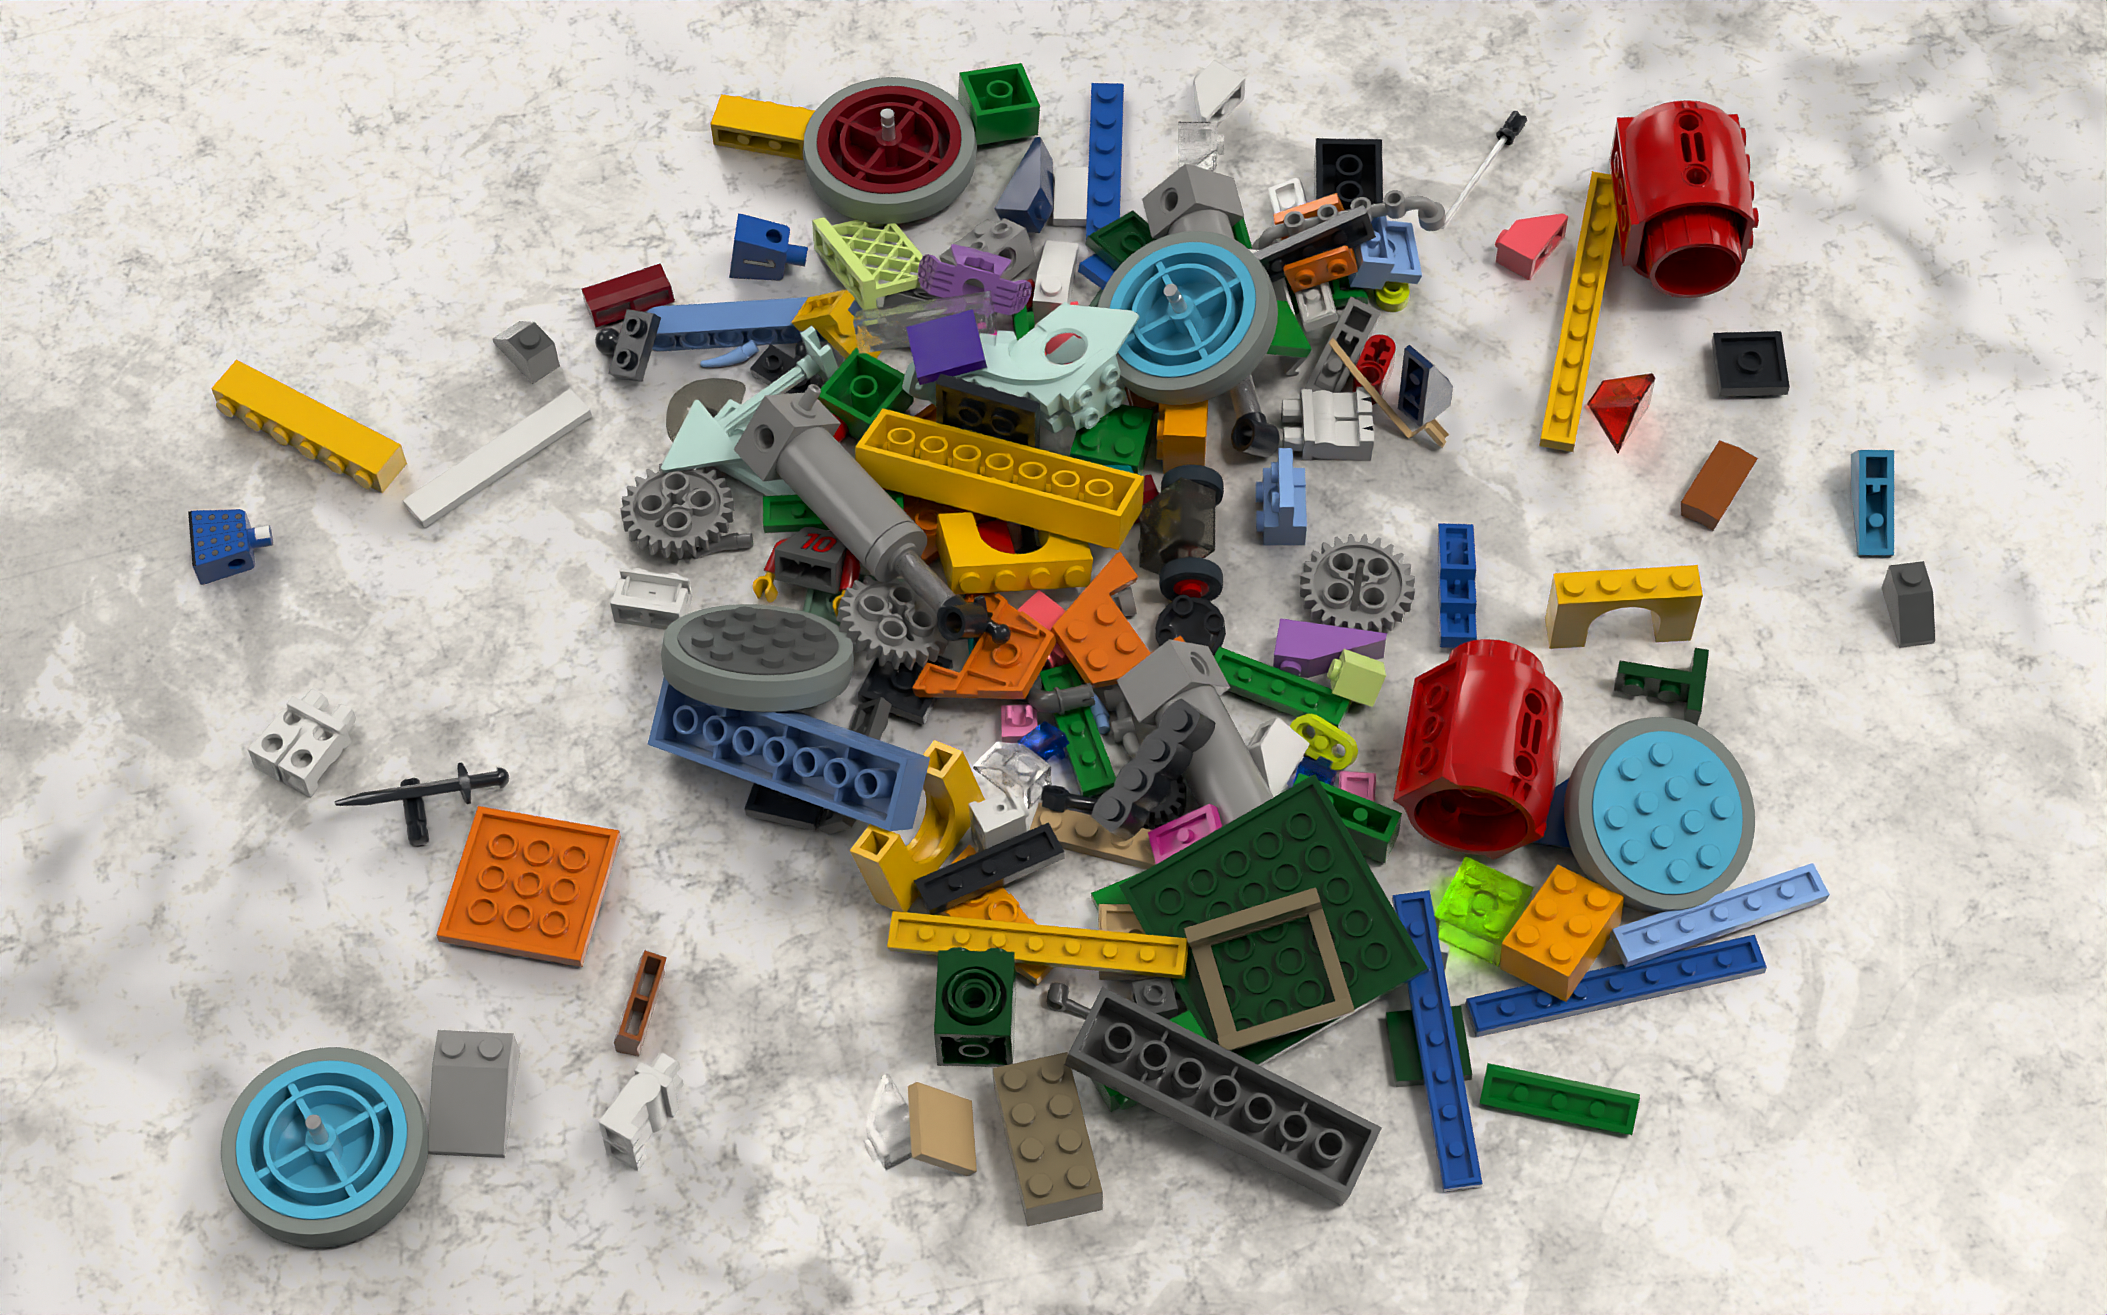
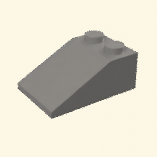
M438 1030L432 1063L428 1154L505 1158L520 1058V1050L514 1033Z

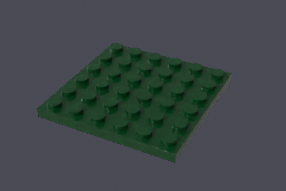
M1316 774L1119 885L1146 935L1187 938L1184 928L1316 888L1355 1012L1429 971ZM1309 916L1211 946L1237 1031L1335 1001ZM1189 945L1185 978H1171L1207 1040L1219 1045L1217 1031L1193 952ZM1351 1014L1238 1048L1231 1052L1262 1066Z

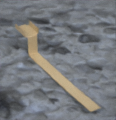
M1332 337L1328 343L1402 433L1410 439L1425 429L1436 444L1443 448L1446 443L1445 438L1449 434L1438 421L1433 419L1412 432Z

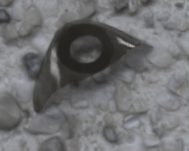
M708 378L696 380L683 386L671 398L666 412V428L670 440L674 442L689 412L687 407L690 409L695 400H699L714 418L729 399L742 404L746 391L745 385L740 381L732 379Z

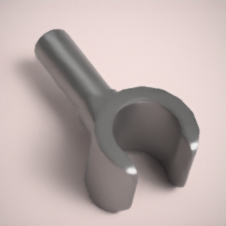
M1056 982L1050 984L1046 1002L1051 1010L1063 1011L1067 1009L1084 1017L1088 1016L1090 1008L1068 999V986Z

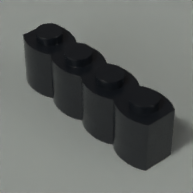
M1182 698L1171 704L1163 714L1159 728L1148 734L1142 741L1136 758L1129 761L1120 770L1114 787L1106 791L1098 799L1091 817L1109 832L1125 840L1135 836L1145 824L1148 811L1157 807L1166 797L1171 781L1177 779L1186 771L1192 760L1193 752L1199 750L1208 742L1214 732L1216 723Z

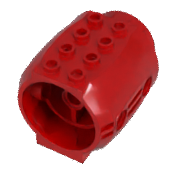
M1683 100L1651 107L1635 117H1617L1609 164L1623 266H1630L1639 275L1650 279L1653 286L1663 294L1677 298H1697L1723 290L1738 277L1741 265L1745 262L1747 250L1753 248V228L1758 227L1759 213L1757 208H1752L1755 192L1754 182L1749 179L1750 156L1745 153L1746 130L1745 128H1740L1738 114H1726L1720 108L1705 102Z
M1494 639L1473 640L1457 646L1451 651L1448 661L1414 679L1393 801L1404 808L1411 825L1427 840L1453 851L1485 855L1495 860L1544 837L1546 819L1553 799L1559 770L1561 722L1564 702L1561 692L1545 676L1541 661L1532 652L1507 641Z

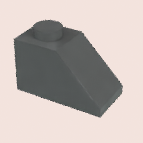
M519 321L493 338V343L532 384L560 367L555 343L535 322Z
M1924 561L1889 565L1881 589L1899 648L1934 644L1933 589Z

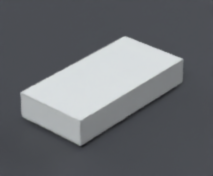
M1055 166L1053 226H1086L1088 167Z

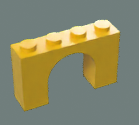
M973 512L938 514L935 543L948 587L955 595L1087 587L1090 584L1093 557L1086 541L1039 530L1038 537L1042 548L1026 554H1009L991 548L981 539Z
M1698 565L1554 573L1545 615L1549 649L1585 647L1589 626L1597 617L1612 610L1628 607L1651 610L1656 643L1691 641L1703 598Z
M933 740L923 754L930 757L923 785L926 795V810L922 824L912 841L905 846L900 834L869 824L849 850L876 903L898 912H907L919 896L914 887V880L937 871L971 827L969 803L973 801L979 803L985 800L964 752L936 740Z

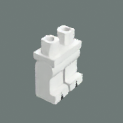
M1357 387L1356 392L1332 393L1326 390L1312 392V389H1302L1300 399L1282 400V422H1300V427L1283 428V448L1301 451L1302 460H1312L1315 457L1317 459L1371 461L1374 446L1372 402L1370 394L1363 387Z
M313 688L301 700L292 696L286 703L287 707L274 718L248 748L255 769L280 782L283 780L285 785L310 798L319 787L317 781L329 765L337 760L342 750H345L351 743L348 732L356 721L354 711L343 704H338L330 715L323 712L329 705L328 700L322 693Z
M659 1052L650 1066L640 1061L634 1070L635 1075L628 1081L598 1122L602 1137H604L603 1142L606 1153L639 1171L647 1159L644 1149L647 1140L652 1133L664 1127L667 1115L673 1118L679 1110L676 1095L684 1084L683 1079L677 1075V1072L680 1070V1064L677 1060Z

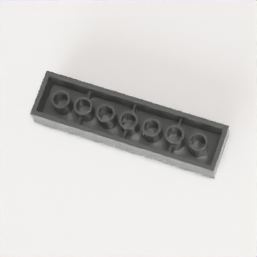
M1104 987L1101 988L1064 1064L1342 1206L1350 1197L1382 1127Z

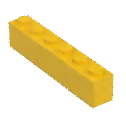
M237 359L211 388L217 402L216 407L228 417L235 416L243 420L251 429L255 431L262 430L270 434L281 445L286 446L289 444L295 447L306 458L310 460L318 459L325 463L333 472L337 474L344 473L354 478L360 486L366 489L371 487L383 493L407 465L401 444Z

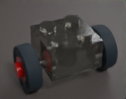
M1182 465L1167 471L1162 477L1161 493L1145 503L1138 516L1140 522V540L1138 543V551L1140 552L1139 567L1160 575V591L1170 601H1173L1179 595H1188L1189 597L1212 601L1219 597L1223 589V573L1221 568L1216 563L1204 558L1215 551V507L1222 501L1224 483L1217 471L1206 466Z

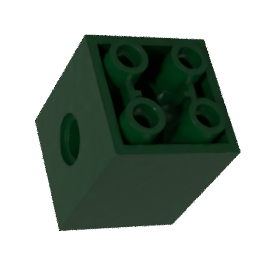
M962 947L938 950L934 1021L937 1066L1000 1067L1013 1064L1016 1010L1015 952H1007L1001 948H990L986 951H969Z

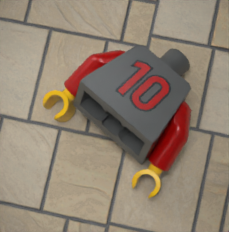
M804 527L793 536L780 540L775 544L764 568L766 574L754 580L752 585L753 591L758 599L765 591V598L769 603L773 602L778 596V591L773 584L774 580L833 594L840 591L842 594L833 601V609L837 618L839 613L838 607L841 598L844 597L846 588H852L854 581H859L860 562L831 530Z

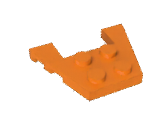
M1121 552L1114 555L1051 629L1061 649L1085 683H1090L1093 689L1118 684L1117 680L1153 653L1148 650L1111 598L1112 595L1136 583L1138 575ZM1181 636L1174 639L1176 641L1185 642Z
M999 593L966 594L964 597L966 602H973L974 598L980 595L985 597L988 617L999 625L1006 624L1010 628L1011 637L1009 641L1001 645L996 644L992 641V637L984 632L960 672L927 662L912 689L915 696L1025 699L1057 643L1055 635L1025 612H1019L1008 604L1007 599Z

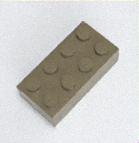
M1068 1052L992 1068L994 1090L1027 1227L1103 1210V1191L1071 1068L1064 1065Z

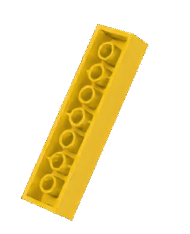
M883 408L855 447V460L882 488L935 501L939 504L965 509L973 513L988 515L1003 521L1022 524L1037 530L1052 532L1071 539L1086 541L1105 548L1119 550L1142 511L1144 476Z

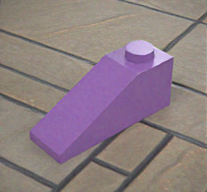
M1280 618L1273 667L1299 677L1310 678L1328 673L1333 659L1339 660L1343 649L1375 660L1384 658L1387 633Z

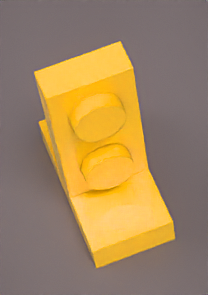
M847 289L808 297L791 322L799 331H805L812 326L845 360L855 348L876 359L884 349L875 337L848 311L855 298Z

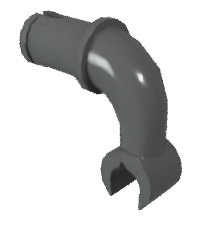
M1039 675L1026 698L1019 699L1023 702H1029L1039 712L1058 713L1060 716L1064 715L1065 711L1095 705L1094 698H1091L1094 697V691L1090 683L1061 690L1059 687H1054L1053 691H1043Z

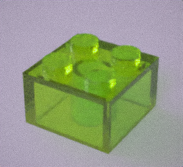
M1465 856L1434 914L1439 940L1499 967L1502 942L1530 904L1534 887Z

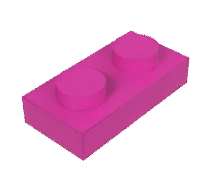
M1208 804L1149 831L1148 836L1155 863L1157 864L1221 828L1222 823L1218 808Z

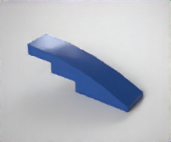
M1438 523L1440 647L1456 648L1463 643L1477 640L1476 557L1473 524Z

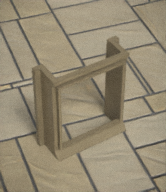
M1316 888L1184 928L1217 1031L1219 1046L1229 1051L1355 1013ZM1309 916L1335 1001L1237 1031L1211 946Z

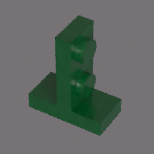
M1694 649L1689 671L1619 660L1613 691L1623 692L1629 696L1643 695L1656 697L1665 702H1685L1683 720L1698 726L1702 712L1709 650Z

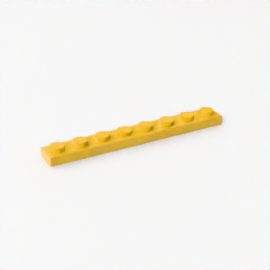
M892 911L887 948L895 952L937 956L938 950H948L953 947H962L969 951H986L990 948H1001L1007 952H1015V963L1184 979L1189 943L1187 938Z

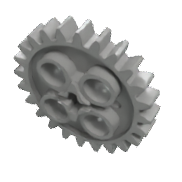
M661 463L659 464V472L654 473L652 470L646 469V479L636 476V487L627 486L628 496H622L623 507L620 508L624 531L629 533L631 542L638 541L640 550L649 546L650 555L663 550L664 558L667 559L672 551H676L678 558L682 559L684 551L689 550L693 556H696V548L699 546L707 551L710 550L709 540L720 543V533H728V523L734 521L733 511H735L731 488L726 487L725 478L717 479L715 470L706 474L705 467L696 468V470L689 469L664 473L661 469Z
M1349 534L1347 543H1343L1340 538L1335 537L1334 547L1323 542L1321 553L1313 550L1311 561H1305L1304 573H1301L1300 597L1304 598L1303 607L1304 609H1311V620L1322 617L1321 624L1367 631L1372 630L1374 632H1381V628L1384 626L1389 631H1392L1394 620L1402 623L1405 612H1410L1411 600H1414L1415 588L1413 587L1415 576L1410 575L1411 564H1403V553L1393 556V544L1388 545L1384 549L1381 548V538L1379 537L1373 544L1368 543L1367 534L1362 536L1360 542H1355L1352 534ZM1358 562H1363L1364 568L1358 609L1353 612L1351 611L1357 564ZM1337 568H1345V569H1347V570H1346V571H1340V570H1337ZM1372 573H1381V574H1383V575H1381V576H1376V575H1373ZM1334 597H1339V598H1342L1343 600H1341V601H1336V600H1333L1332 598H1334ZM1368 602H1375V603H1377V604H1379V605H1373V606H1372V605H1369V604H1367V603H1368Z
M867 575L863 583L855 580L852 588L847 587L844 597L841 598L837 621L841 622L839 632H846V637L850 638L852 643L856 642L854 649L856 653L863 650L868 652L866 660L869 661L876 656L879 658L880 666H884L887 661H892L894 669H898L900 663H904L909 670H912L915 661L924 667L928 659L935 662L938 654H944L949 640L945 639L939 632L937 613L905 579L903 582L898 581V578L881 582L877 579L874 581Z

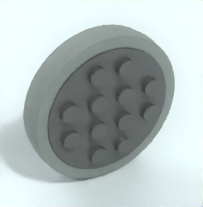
M757 604L717 606L689 613L669 625L664 633L661 650L662 671L665 679L675 689L704 703L744 711L776 712L798 710L828 702L846 690L851 680L854 665L853 644L851 639L846 637V632H839V626L822 617L804 611Z

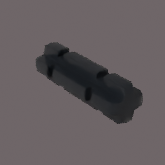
M417 778L404 779L400 787L420 784V780ZM422 797L404 799L403 807L408 840L411 846L425 845L429 842V834L426 827L424 801Z

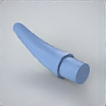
M751 340L727 354L702 360L700 365L701 367L715 368L739 364L749 360V357L759 352V349L755 342Z
M1094 693V697L1091 698H1094L1095 705L1090 706L1099 733L1106 734L1111 730L1110 716L1102 701Z

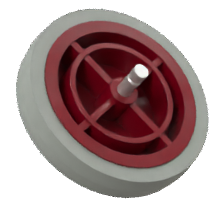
M901 77L876 78L858 82L830 96L811 116L805 130L803 145L805 169L816 194L837 212L856 220L876 224H898L919 220L933 215L950 205L969 184L975 169L977 153L973 124L969 114L960 102L935 85Z

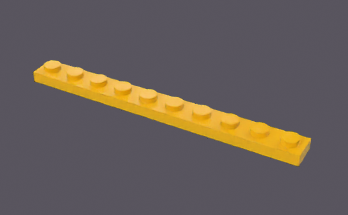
M1593 171L1591 174L1539 443L1541 447L1569 452L1574 451L1617 221L1611 174Z

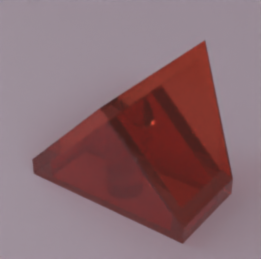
M1652 373L1603 380L1587 403L1617 454L1650 406L1656 379Z

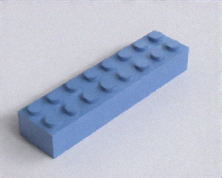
M665 677L663 678L647 744L888 831L909 830L913 828L930 757L793 710L776 712L744 711L704 703L681 693L670 685Z

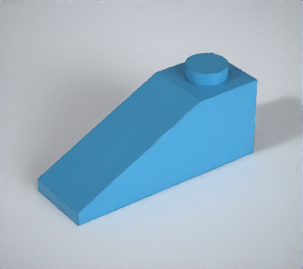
M1857 450L1851 453V498L1857 555L1894 556V450Z

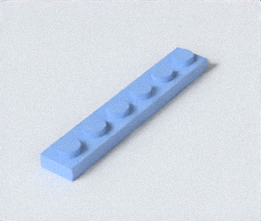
M1811 863L1717 894L1706 903L1696 907L1665 911L1614 928L1610 933V938L1626 968L1825 902L1830 894L1815 865Z

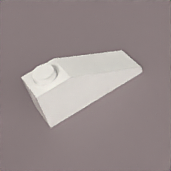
M1045 242L1033 297L1035 325L1062 303H1071L1079 243Z

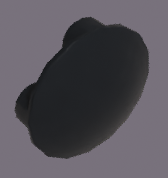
M1179 595L1173 602L1169 603L1159 614L1155 627V637L1159 646L1169 639L1174 640L1181 636L1187 643L1208 646L1213 656H1215L1218 648L1222 647L1226 636L1225 620L1220 610L1207 599L1189 597L1188 595Z

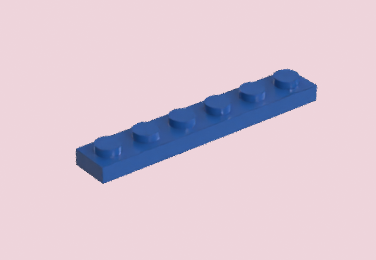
M1091 83L1086 239L1088 235L1120 218L1124 84Z

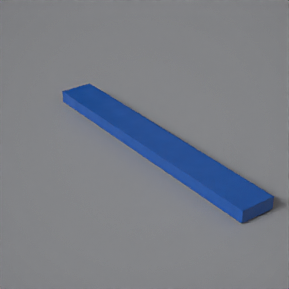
M1430 890L1393 895V908L1429 971L1409 981L1407 988L1443 1192L1482 1187L1483 1183Z
M1754 934L1665 954L1626 968L1624 964L1588 971L1567 1002L1529 984L1466 998L1465 1005L1477 1038L1759 975L1766 972L1767 966Z

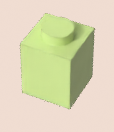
M1343 649L1339 660L1333 659L1327 674V679L1331 681L1333 694L1373 707L1386 677L1384 662Z

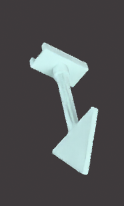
M812 326L807 328L800 334L808 355L796 363V367L719 421H716L699 400H695L661 466L662 471L670 473L743 461L734 451L736 445L730 439L728 433L754 415L765 395L784 394L805 378L809 380L817 373L827 382L838 369L830 346L827 344L822 348L816 330Z

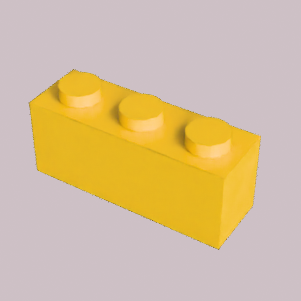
M721 94L710 123L713 144L804 160L805 130L815 110Z

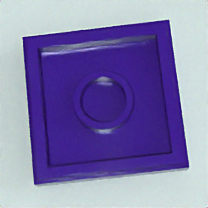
M973 309L906 327L919 385L937 381L940 374L954 377L987 368Z

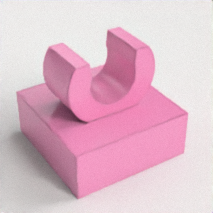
M1030 704L1001 705L1002 744L1038 743L1037 710Z

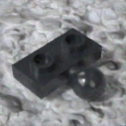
M627 309L620 333L613 328H604L597 333L595 337L597 349L603 354H614L608 374L616 378L643 382L661 317L654 313Z
M803 339L795 347L796 356L794 358L770 344L750 368L752 376L769 386L796 367V363L808 355ZM817 373L809 380L805 378L784 394L805 393L811 384L817 385L821 389L825 381Z

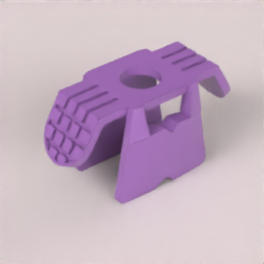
M951 244L950 249L955 266L940 262L934 255L929 254L924 255L920 260L918 280L921 287L931 295L945 298L946 303L953 307L965 310L973 309L974 312L983 315H989L991 311L1012 315L1020 312L1025 307L1031 295L1032 287L1030 282L1026 280L1013 282L1000 278L1011 264V260L1005 257ZM969 279H977L982 282L984 288L965 284L964 282Z

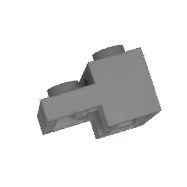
M1005 218L998 223L986 219L961 240L953 243L1010 259V266L1000 277L1006 280H1011L1036 260L1026 228ZM949 248L939 257L941 262L955 266L952 252ZM977 279L965 281L966 284L984 288L982 282Z

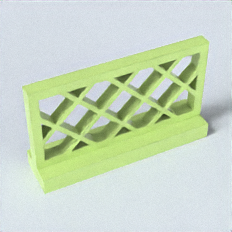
M825 217L812 220L815 251L843 286L854 296L855 301L863 311L876 309V298L921 287L918 275H911L910 273H918L919 263L923 255L896 223L876 224L853 220L831 226ZM879 226L885 227L883 230L874 229L875 227ZM849 234V235H854V236H853V237H847V236H842V235ZM862 238L875 239V241L863 240ZM885 241H888V242H894V243H897V244H896V245H891V244H886V243H884V242H885ZM854 248H855V249H860V250H866V252L863 253V252H857V251H853V250H854ZM875 253L888 254V256L875 255ZM899 256V257L910 258V260L907 261V260L896 259V258ZM867 264H871V265H876V266H879V267H878V268H873V267H867L866 265H867ZM889 268H893V269H898V270H901V271H900V272H895V271H889L888 269H889ZM879 280L891 281L880 285L878 283Z

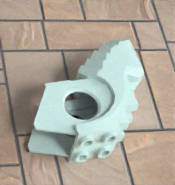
M1064 302L1038 322L1035 328L1018 341L1013 331H998L997 335L980 333L987 368L954 377L1040 402V425L1054 434L1067 426L1076 431L1083 427L1091 429L1099 422L1101 417L1114 408L1119 407L1127 399L1124 389L1125 385L1120 379L1121 371L1116 354L1140 317L1137 313L1130 310L1070 305ZM1063 333H1073L1081 337L1077 338L1073 335L1051 354L1045 356L1044 350L1051 338ZM913 361L907 367L902 385L903 390L915 398L929 400L936 406L937 381L919 385Z

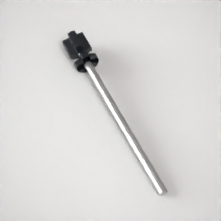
M1513 111L1507 118L1503 128H1500L1496 133L1499 140L1445 215L1446 223L1441 229L1445 228L1503 145L1513 144L1515 136L1519 135L1528 121L1525 115H1520L1518 111Z

